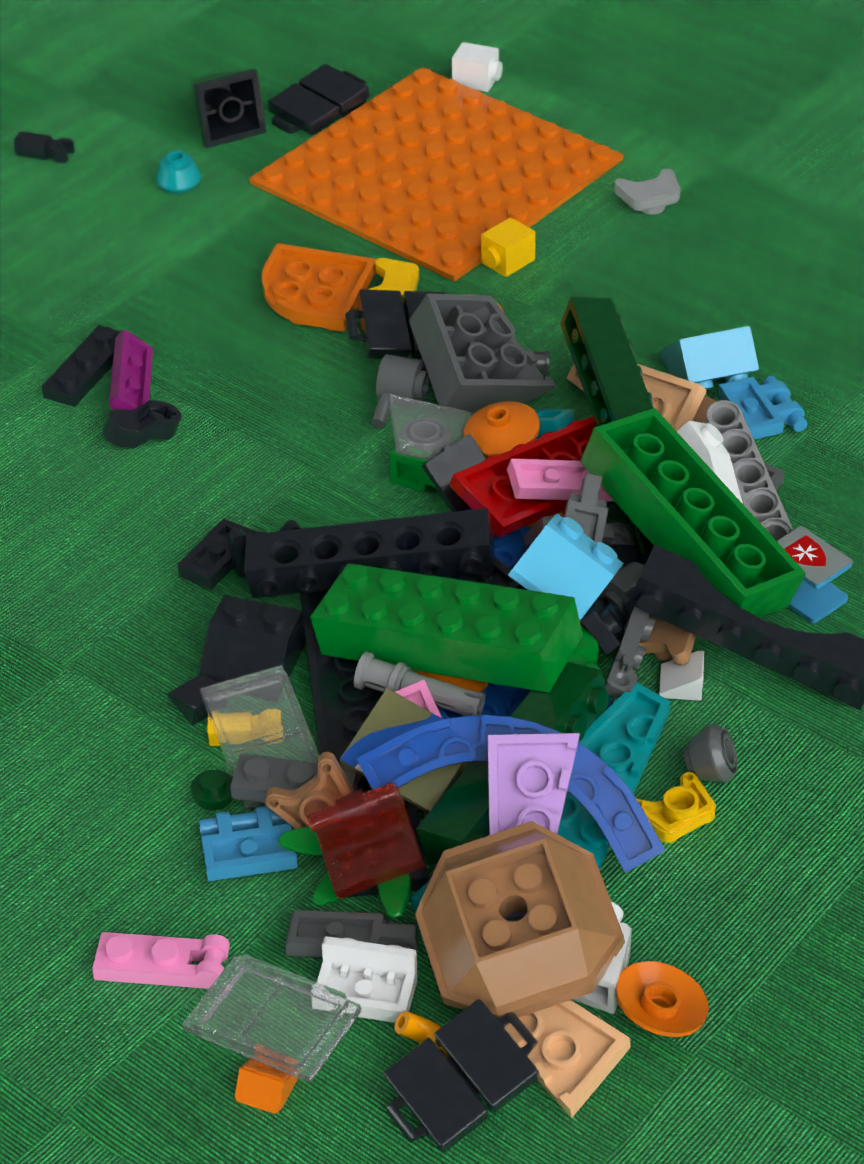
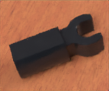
M20 131L14 140L15 154L22 157L47 161L49 158H52L56 162L67 163V153L74 154L75 152L74 140L69 138L55 140L49 135Z

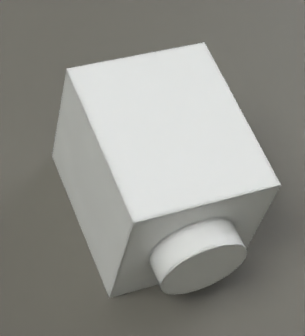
M462 42L452 57V79L471 89L489 92L494 82L499 81L503 65L499 61V48Z

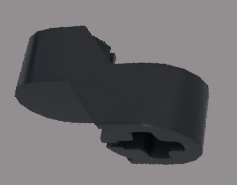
M149 400L134 410L114 409L108 415L103 428V435L106 440L116 446L135 449L151 438H173L181 421L182 414L175 406L156 400Z

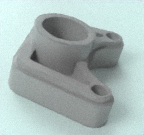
M663 169L657 178L641 182H633L623 178L615 180L614 192L633 210L641 211L645 214H659L665 210V206L675 204L680 199V186L674 171L671 169Z

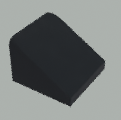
M201 674L169 692L168 698L193 726L207 718L209 714H214L227 706L228 690L224 685Z

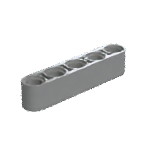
M721 400L712 403L706 412V424L709 423L715 426L723 436L724 441L722 444L730 455L743 505L778 541L792 532L793 528L742 411L732 401Z

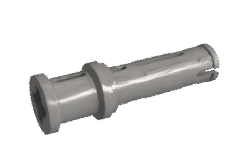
M368 651L363 653L358 662L354 675V687L362 690L368 687L385 692L388 688L395 692L425 680L437 708L455 712L462 716H479L482 713L485 703L484 693L464 689L457 685L412 672L406 663L399 662L396 665L374 658V654Z

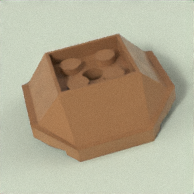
M533 821L444 850L415 913L444 1004L461 1010V1008L466 1009L477 999H481L496 1019L504 1017V1014L510 1012L515 1013L519 1018L594 992L614 956H617L625 944L624 935L593 853ZM521 911L526 913L518 921L505 920L513 912Z

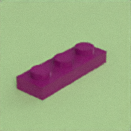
M126 329L115 338L109 406L113 409L134 410L149 401L153 347Z

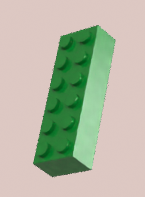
M656 408L594 428L580 462L590 474L602 477L601 486L653 545H657L694 562L702 575L722 595L740 608L759 618L789 607L806 575L805 571Z
M349 563L310 616L322 655L359 661L363 653L368 651L374 654V658L395 665L399 662L406 663L411 670L550 693L583 637L575 597Z

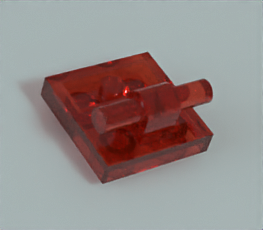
M396 782L388 783L365 793L362 789L336 798V804L307 815L312 831H316L332 887L338 899L425 867L401 791Z

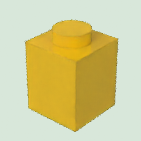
M511 217L481 234V263L504 277L518 271L535 260L536 231Z

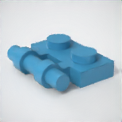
M775 376L765 378L763 385H759L754 377L719 384L718 397L720 400L732 401L739 406L754 440L783 433L784 422L786 425L792 426L796 432L803 431L808 425L804 418L805 412L800 404L791 400L790 390L784 382L778 381Z
M267 805L255 807V812L230 815L229 811L216 813L214 818L199 820L208 882L298 868L296 852L284 849L278 844V838L283 833L292 830L291 825L268 808Z

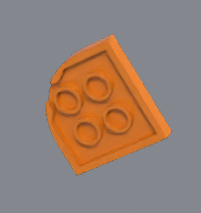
M277 243L263 267V295L268 305L279 315L289 319L292 324L345 332L347 328L345 314L349 310L354 309L356 311L358 308L356 302L357 294L360 289H368L376 273V259Z

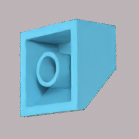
M750 326L679 339L660 350L661 359L671 375L700 384L706 390L714 388V381L726 379V383L748 378V374L759 370Z
M556 514L508 575L527 590L575 597L579 620H581L624 563L617 558L616 552L611 547L602 542L596 543L585 535L583 528L576 521Z

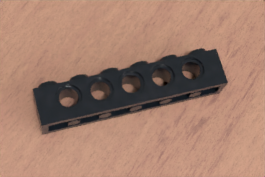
M484 508L246 535L244 573L252 598L329 590L348 563L437 577L495 572L494 533L489 509Z

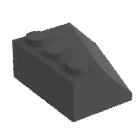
M427 293L409 320L441 412H477L485 406L504 401L526 403L553 391L557 386L550 376L544 377L536 367L535 363L538 359L531 349L524 350L513 335L516 331L515 327L491 295Z

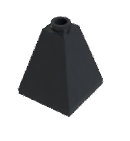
M256 69L214 73L191 79L200 130L206 149L267 133Z

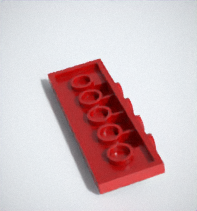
M591 416L582 421H574L563 429L553 433L547 432L539 439L527 444H518L503 454L489 456L483 462L453 474L449 486L472 510L489 509L493 532L499 538L532 524L543 517L565 509L568 500L515 499L507 472L511 459L581 461L594 428L597 427L595 420Z

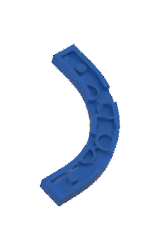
M495 715L462 716L441 719L418 726L359 756L356 760L377 799L433 770L464 762L488 761V735L562 733L535 722L513 717ZM578 742L568 791L593 816L624 872L626 873L665 851L664 847L631 790L612 768Z

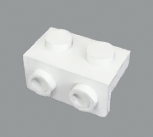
M324 937L322 943L323 962L312 996L313 1010L395 1023L401 1012L410 1010L418 980L417 952L414 949L403 948L398 945L362 942L352 938Z

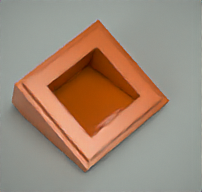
M262 1051L257 1052L239 1068L235 1100L239 1103L277 1114L283 1108L302 1071V1065Z

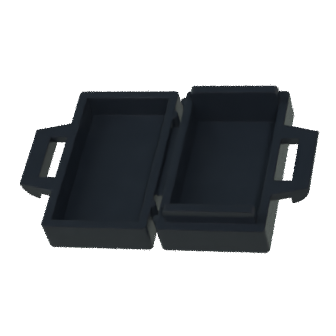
M325 63L298 81L299 85L294 83L268 100L269 111L277 115L274 116L272 125L288 134L302 129L314 135L340 117L339 114L345 117L353 110L365 104L370 94L369 87L365 85V80L346 70L341 72Z
M360 289L356 297L358 310L354 311L352 309L345 314L349 339L364 342L366 356L369 359H383L386 354L408 358L410 353L412 358L422 359L409 320L427 293L445 294V292L405 291L403 296H401V291ZM355 318H360L362 334H358Z
M477 999L434 1033L437 1046L431 1038H427L383 1072L387 1082L398 1094L394 1102H391L388 1106L386 1113L410 1143L429 1134L440 1150L446 1152L490 1117L488 1110L497 1112L540 1078L539 1070L527 1057L539 1042L515 1013H506L504 1017L496 1019L483 1001ZM509 1023L527 1043L522 1048L518 1046L504 1027ZM438 1047H442L444 1051L448 1054L449 1058H446L444 1056L442 1049H439ZM478 1094H479V1095L483 1098V1100L486 1102V1106H487L488 1110H487L486 1107L483 1105L481 1098H480V1097H477ZM403 1105L408 1107L422 1125L414 1131L398 1111Z

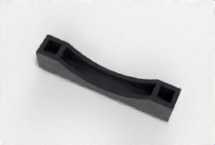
M654 545L627 603L628 605L639 608L652 616L858 710L861 709L864 704V639L848 632L836 634L807 633L784 628L765 621L740 608L722 595L702 575L694 562Z

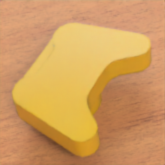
M387 258L376 259L375 272L384 279L382 284L368 290L401 291V296H403L405 291L417 290L419 282L418 265Z
M692 772L682 774L680 786L666 791L661 801L650 802L636 799L659 840L665 843L675 842L685 834L712 822L715 818L716 804L698 777Z

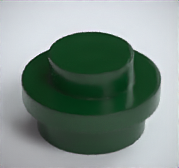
M221 770L202 772L191 783L192 797L203 809L210 811L223 809L232 799L230 786L233 778L230 774Z

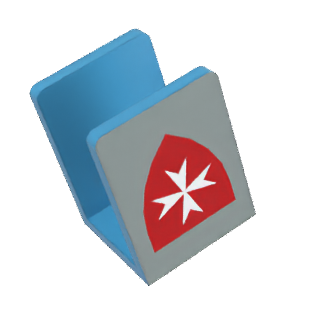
M799 526L777 541L806 573L788 607L790 610L809 623L815 624L847 602L848 595L830 583V581L852 567L851 558L803 526Z

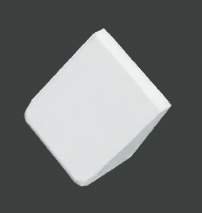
M704 651L691 653L690 659L685 665H677L673 660L662 663L659 695L668 699L702 701Z

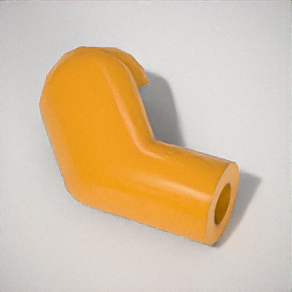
M403 1011L398 1015L394 1029L397 1034L418 1043L431 1038L437 1046L434 1033L442 1026L409 1011ZM438 1047L439 1049H442L444 1056L446 1058H449L448 1054L444 1051V1049L442 1047Z

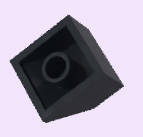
M224 595L209 622L199 675L204 674L224 685L228 693L277 703L305 647L302 610Z

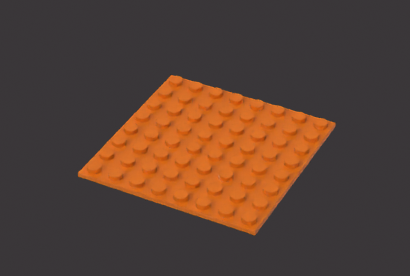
M421 67L251 176L249 182L270 194L455 282L481 263L482 233L510 217L530 228L623 161L624 154L612 150L608 146L591 141L580 134L561 128L555 123L538 118L529 112L508 105L504 101L494 99L478 90L457 83L453 79H448L434 73L430 69Z

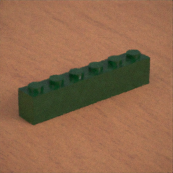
M567 662L550 693L532 690L510 717L535 722L557 730L562 734L580 733V742L588 728L599 715L605 712L609 704V694L605 687L602 670ZM472 761L416 828L427 862L438 864L444 850L490 835L488 761Z

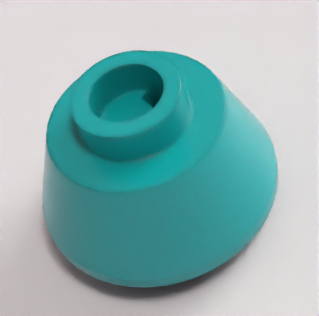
M177 150L169 152L161 159L155 179L157 185L164 191L172 194H183L193 190L201 180V173L190 155Z

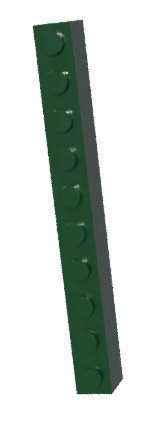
M570 297L560 325L596 426L598 427L653 409L652 395L646 389L642 378V369L637 365L632 352V343L627 339L622 317L617 313L613 299ZM630 519L646 563L654 545Z

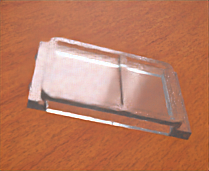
M282 665L200 688L202 699L232 778L240 754L318 763L320 755L289 677L284 672ZM241 800L244 810L266 804L265 802Z
M249 955L233 957L183 1022L182 1027L184 1031L311 1082L362 1009L360 1004L348 1000L346 994Z

